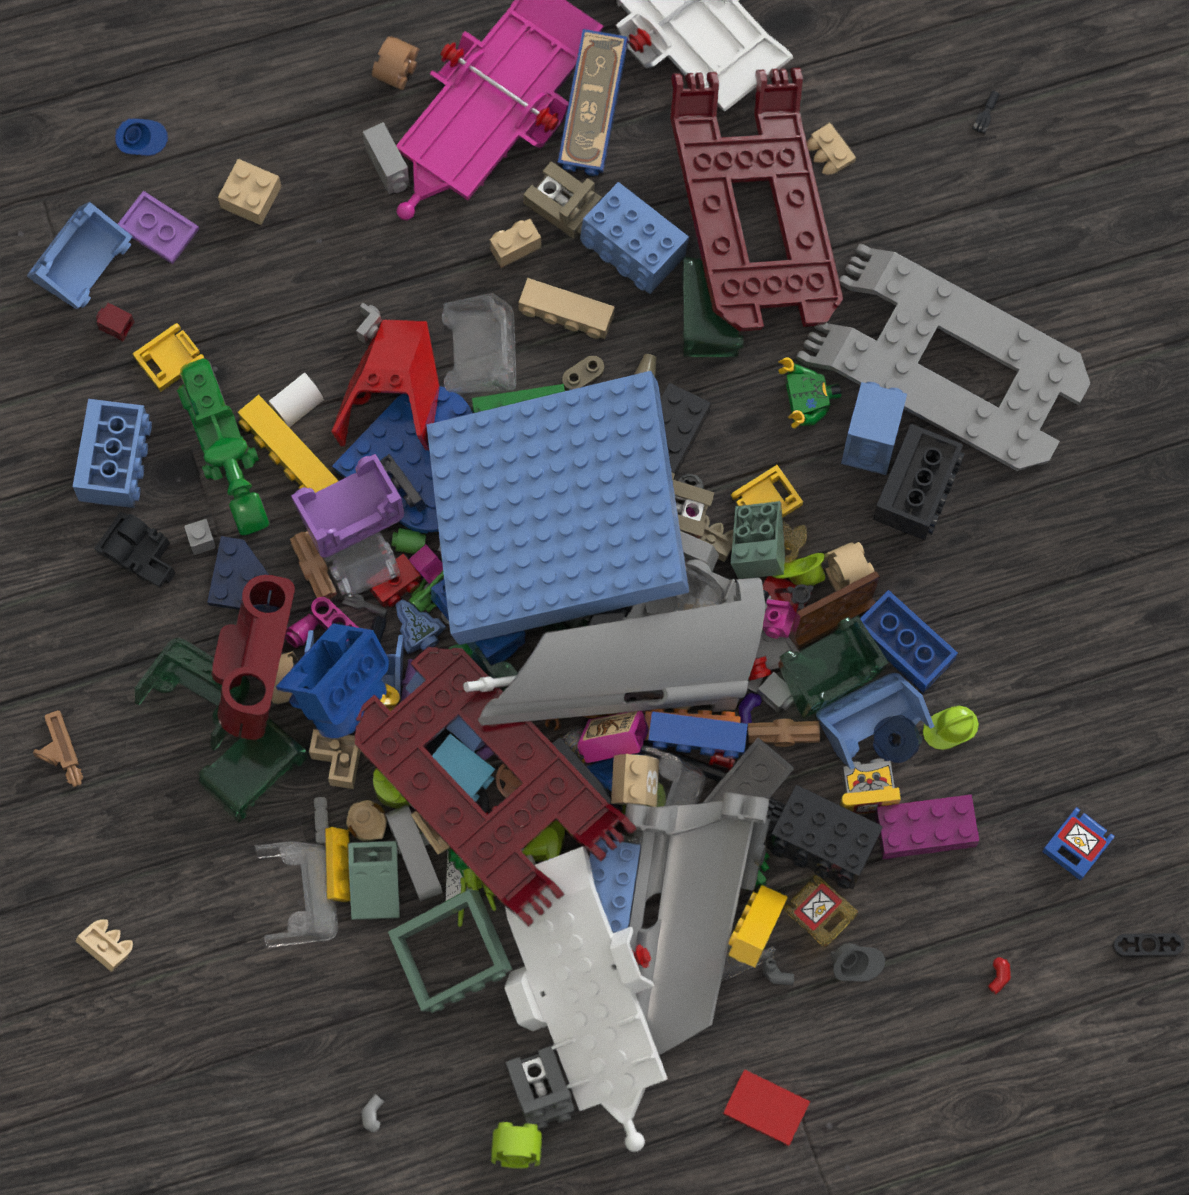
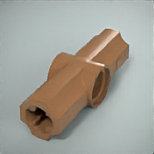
M308 531L296 534L290 541L299 559V565L305 579L309 580L317 598L325 597L329 600L337 595V592L327 573L328 568L323 557L318 553Z
M777 719L769 723H748V745H752L757 738L761 739L765 744H774L777 747L793 746L795 743H819V721L794 722L792 719Z

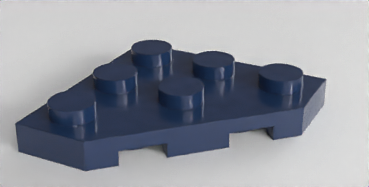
M221 536L207 601L208 605L240 610L245 585L256 576L269 575L244 540ZM270 590L267 605H254L257 610L264 613H272L279 610V607L269 605Z

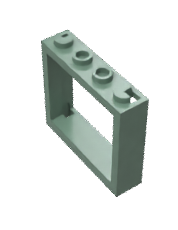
M467 890L388 932L421 1011H431V1013H434L438 1010H443L445 1008L444 1004L450 1001L452 1003L458 1002L465 998L464 994L471 990L473 993L480 991L486 987L485 983L491 980L493 982L499 981L502 977L506 976V972L512 970L478 890ZM469 906L494 966L430 998L405 939Z

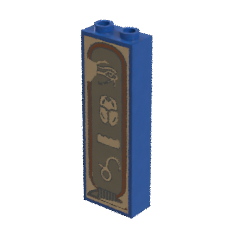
M587 29L582 30L558 159L559 166H563L562 169L565 171L575 172L576 169L585 170V174L592 176L604 173L628 45V37Z

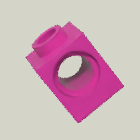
M427 545L423 546L408 559L429 584L443 571L442 562Z

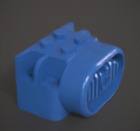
M333 623L277 684L276 688L279 691L293 693L289 699L292 707L302 709L305 716L313 721L322 736L331 739L341 738L356 731V726L360 722L356 721V718L365 702L374 694L379 700L382 698V695L386 696L387 689L382 677L388 670L389 660L373 630Z

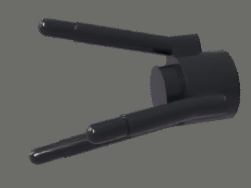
M799 584L795 588L775 589V593L790 594L791 600L798 605L797 612L804 608V604L811 597V592L814 591L812 585L807 587L804 584Z

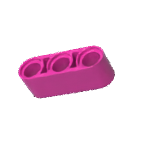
M319 597L313 601L311 606L313 616L325 630L337 622H343L345 626L359 628L329 599ZM319 607H327L329 609L327 613L322 615L317 613Z

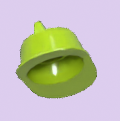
M814 553L804 558L785 562L784 574L774 575L773 577L780 579L789 578L794 584H804L807 587L818 584L825 580V573L821 564L825 556L823 553Z
M954 706L931 716L934 727L930 729L924 724L923 735L931 747L940 750L949 749L973 738L978 731V720L973 711L967 707Z

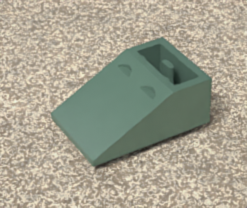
M780 501L735 506L731 565L738 579L784 574L785 546Z
M397 841L348 843L351 919L400 918Z

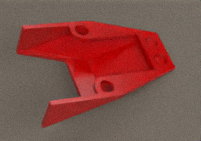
M382 320L378 327L379 330L371 340L350 380L331 432L339 445L345 447L352 404H365L371 398L372 392L407 394L410 399L417 437L424 449L429 450L427 424L434 423L440 385L427 321ZM366 392L363 398H356L359 393Z

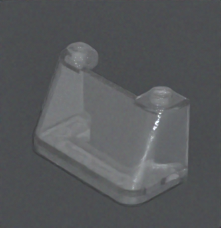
M493 293L443 303L444 312L442 313V320L445 325L453 330L454 370L448 371L444 378L446 390L450 393L456 392L457 394L507 392L516 388L514 314L509 303Z

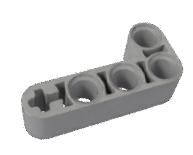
M408 805L385 813L390 830L397 841L418 898L422 902L443 893L415 820L411 816L410 808Z

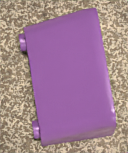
M376 454L361 458L356 466V473L316 493L313 489L304 487L291 495L292 501L320 556L324 558L332 556L399 522L404 516L402 499Z

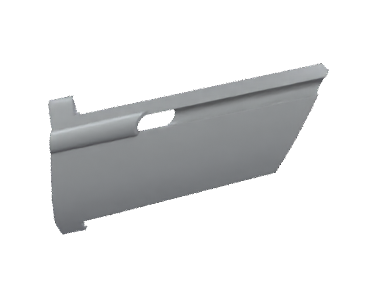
M760 578L736 579V595L733 596L735 602L545 633L514 680L499 698L492 699L485 706L478 721L482 725L699 705H710L711 708L709 710L712 712L733 711L736 709L739 698H743L746 695L748 678L761 638L765 615L762 581ZM662 690L664 693L662 699L625 702L624 700L625 693Z
M724 792L723 801L703 804L648 807L627 803L625 816L635 825L636 830L643 831L629 927L632 926L633 928L629 945L634 952L637 945H641L649 951L651 956L648 968H643L639 965V971L641 976L649 979L654 984V987L635 994L658 1055L663 1054L712 1025L754 822L766 823L769 799ZM661 893L658 921L651 928L643 929L646 901L653 894Z

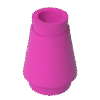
M308 614L287 628L285 639L295 648H298L300 645L303 646L307 641L309 630H314L319 624L317 619L313 615Z

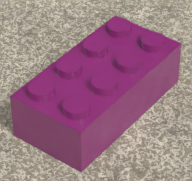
M972 794L879 806L875 811L876 823L883 826L879 836L882 859L977 847L979 843Z

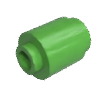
M399 528L398 533L393 532L391 546H396L395 551L415 554L425 546L426 535L414 530Z

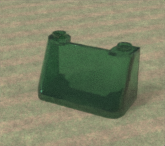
M683 257V357H738L739 349H743V335H739V331L713 312L702 259Z
M859 616L853 619L846 617L837 624L839 628L834 633L801 652L789 650L779 657L778 666L803 719L870 682L888 665V660Z
M268 717L265 733L260 739L240 738L211 766L206 765L199 772V784L240 823L247 816L245 811L249 806L252 808L255 805L254 801L287 770L291 771L293 763L300 766L308 757L305 749Z

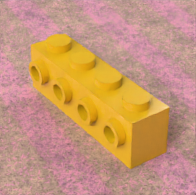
M761 885L758 893H752L728 945L732 946L728 956L735 958L739 962L756 967L787 900V896Z

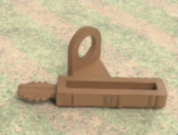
M59 710L46 714L45 721L53 742L41 750L34 749L33 755L54 766H57L58 762H60L63 770L67 769L65 774L67 782L69 784L72 783L73 787L81 785L83 775L80 772L81 769L76 768L79 765L78 758L66 729L63 715Z

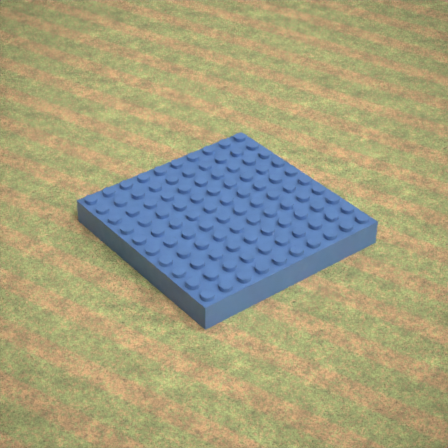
M652 371L427 424L450 633L459 645L689 593L658 382Z

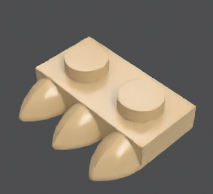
M831 123L812 133L811 138L807 141L808 151L819 149L814 156V162L828 161L823 168V174L837 173L856 160L855 155Z
M102 919L95 921L78 935L76 942L112 972L127 959L132 950L133 941L125 940L117 943L120 938V930H111L105 933L108 927V920Z

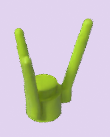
M471 869L464 870V877L460 878V894L466 891V886L469 890H478L482 888V885L486 893V886ZM487 895L491 908L495 911L497 908L493 896ZM464 909L458 912L459 927L462 926Z

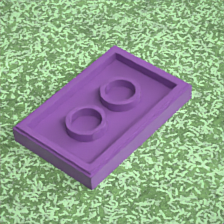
M144 191L118 223L121 228L133 236L134 240L171 264L176 261L199 230V226Z

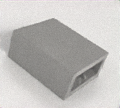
M384 122L363 131L365 150L389 195L394 192L400 193L409 186L408 167Z

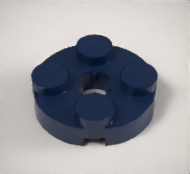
M903 715L884 718L874 729V749L885 761L902 763L911 759L917 753L922 742L916 725ZM893 733L900 735V745L898 743L893 744Z

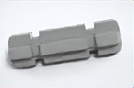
M317 797L314 799V808L316 809L314 811L315 830L317 831L316 842L317 844H326L325 829L328 828L327 799L325 797Z

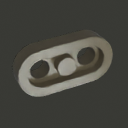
M588 356L568 369L562 378L564 388L569 391L589 386L601 378L604 373L602 359L597 356ZM590 364H595L597 367L595 369H590L588 366ZM576 376L578 380L572 382L570 378Z

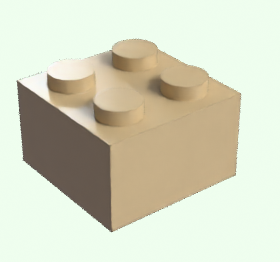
M238 159L218 196L220 208L262 225L281 188L279 176Z

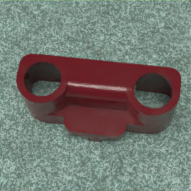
M260 575L251 579L243 589L237 624L224 626L219 634L211 672L214 681L222 684L218 719L223 729L236 737L239 735L241 723L243 724L241 738L257 740L264 735L295 591L293 582L287 578ZM270 590L269 605L280 607V609L272 613H264L257 610L254 605H267ZM243 675L258 678L265 687L264 698L255 705H241L230 695L231 689L241 685Z

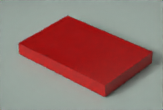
M744 1069L723 1114L789 1146L810 1101Z

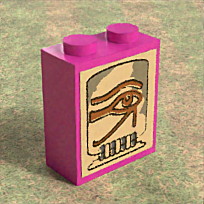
M624 712L588 720L578 741V751L580 755L584 756L585 762L589 763L614 758V755L639 753L649 731L643 712Z

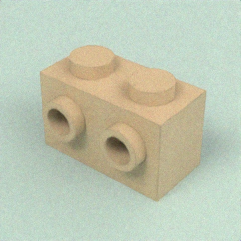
M531 219L518 221L512 228L505 232L503 230L499 231L490 239V249L501 268L541 248V236Z

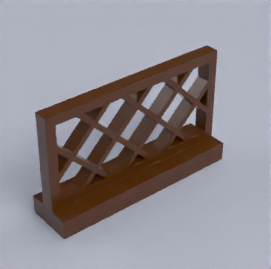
M875 571L798 611L789 633V638L796 648L800 649L863 616L876 603L873 595L880 577Z

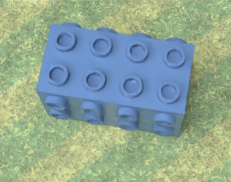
M619 182L583 218L580 240L585 247L596 251L606 263L610 262L621 275L628 276L639 289L645 290L649 294L685 257L689 236Z

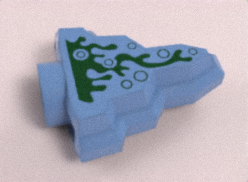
M403 599L396 603L397 617L402 623L400 632L404 638L403 647L407 654L420 648L424 651L428 647H435L439 643L437 636L446 629L439 618L433 619L427 612H419L413 604Z

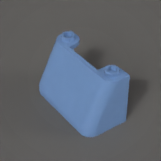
M88 202L80 206L73 213L32 267L27 277L76 309L79 307L84 308L91 299L88 296L90 288L114 256L119 253L123 255L131 246L129 241L133 236L92 203Z

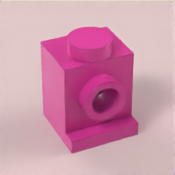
M767 599L763 631L771 638H788L796 615L794 609L789 602Z

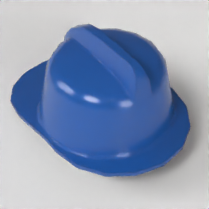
M127 119L121 123L119 128H116V144L122 152L128 154L154 155L165 147L168 140L165 127L153 120Z

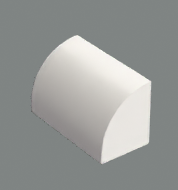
M303 373L273 397L269 404L274 412L290 428L324 399L306 373Z

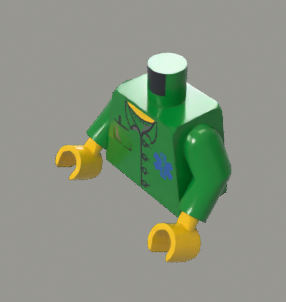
M788 357L778 361V363L784 365V367L779 369V373L785 374L788 372L785 383L791 408V414L788 418H793L792 428H796L799 425H816L829 411V399L841 398L840 385L826 386L823 374H818L816 371L794 364Z

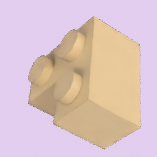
M313 729L309 750L311 759L331 762L328 778L331 786L354 789L361 752L355 746V736L347 735L331 739L322 736L318 730Z

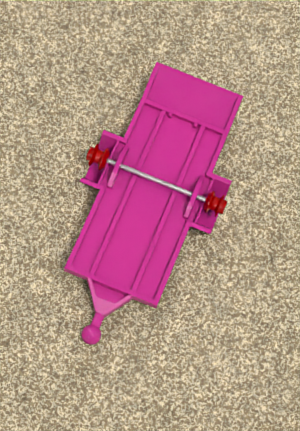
M514 0L511 7L482 42L465 31L462 34L458 49H455L456 43L447 44L443 48L441 56L442 62L449 61L440 72L432 71L430 73L446 86L396 145L400 154L413 162L414 194L408 202L399 204L397 207L398 217L402 220L411 219L415 214L414 208L420 200H424L449 188L466 200H469L480 185L483 187L484 180L501 159L507 157V152L520 136L532 145L542 148L565 118L569 102L556 94V92L576 68L582 30L587 29L601 32L604 26L566 0Z

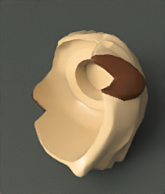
M365 800L354 803L350 807L346 825L356 839L372 842L383 838L387 826L385 811L379 804Z

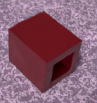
M107 303L105 308H101L96 316L99 330L121 341H124L134 324L132 314L110 303Z

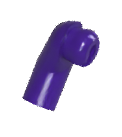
M749 693L739 704L740 723H752L751 710L762 702L759 694Z

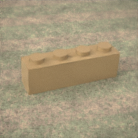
M530 278L527 279L519 300V311H522L524 315L543 318L549 324L558 323L564 325L565 328L576 332L580 330L586 332L588 336L599 339V337L606 338L614 317V306Z

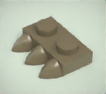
M705 515L703 522L706 523L703 537L700 540L713 545L719 554L718 559L725 562L732 552L733 530L723 535V524L716 523L709 527L710 520L708 515Z

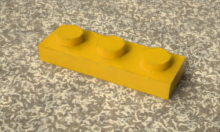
M335 827L326 828L327 899L340 902L351 901L348 852L349 830Z

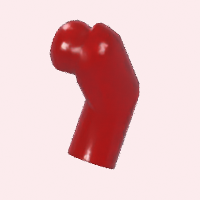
M1001 957L993 961L997 977L988 985L990 991L996 995L1011 979L1010 964Z

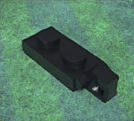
M388 454L379 460L386 473L392 475L391 481L397 490L403 489L406 493L403 498L410 508L415 506L419 512L426 508L424 501L391 455Z

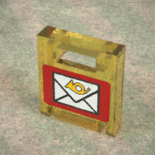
M815 875L813 880L818 885L816 886L809 881L790 900V903L795 908L792 909L786 904L783 910L826 948L858 915V911L821 877ZM839 912V915L844 919L829 933L823 927Z

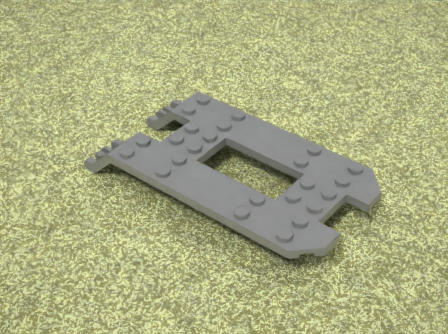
M859 244L856 253L870 260L869 262H863L857 257H851L849 262L852 265L848 264L845 270L847 273L859 278V280L854 281L843 275L839 279L840 285L850 291L877 295L896 305V308L877 341L851 327L828 323L814 326L816 330L828 334V336L824 338L815 332H810L807 336L809 340H805L803 345L806 349L818 354L816 357H813L804 351H799L796 359L809 367L835 371L861 385V382H875L883 388L889 389L893 387L902 390L903 393L907 394L904 410L1016 471L1048 463L1060 441L1040 431V428L1058 394L1079 405L1091 384L1081 353L896 252L871 249L863 244ZM937 328L1017 371L999 408L918 364Z

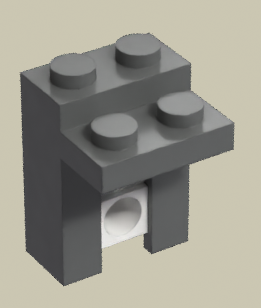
M552 1046L538 1050L539 1054L523 1060H520V1057L506 1062V1067L526 1124L537 1125L538 1131L547 1128L548 1123L557 1120L558 1123L570 1120L571 1115L575 1114L570 1092L565 1085L556 1056L551 1048ZM532 1066H537L542 1072L540 1076L533 1078L528 1075V1069ZM545 1079L548 1081L552 1094L546 1095L548 1091H546V1086L544 1085ZM533 1084L535 1086L534 1089H536L537 1095L539 1096L537 1097L538 1099L534 1100L529 1085Z

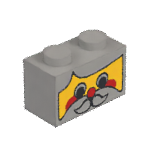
M874 759L869 764L853 762L855 768L850 769L848 766H845L842 769L845 794L882 790L884 786L895 788L891 761Z

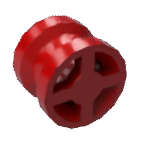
M766 656L755 658L748 678L749 681L771 674V670L766 666Z

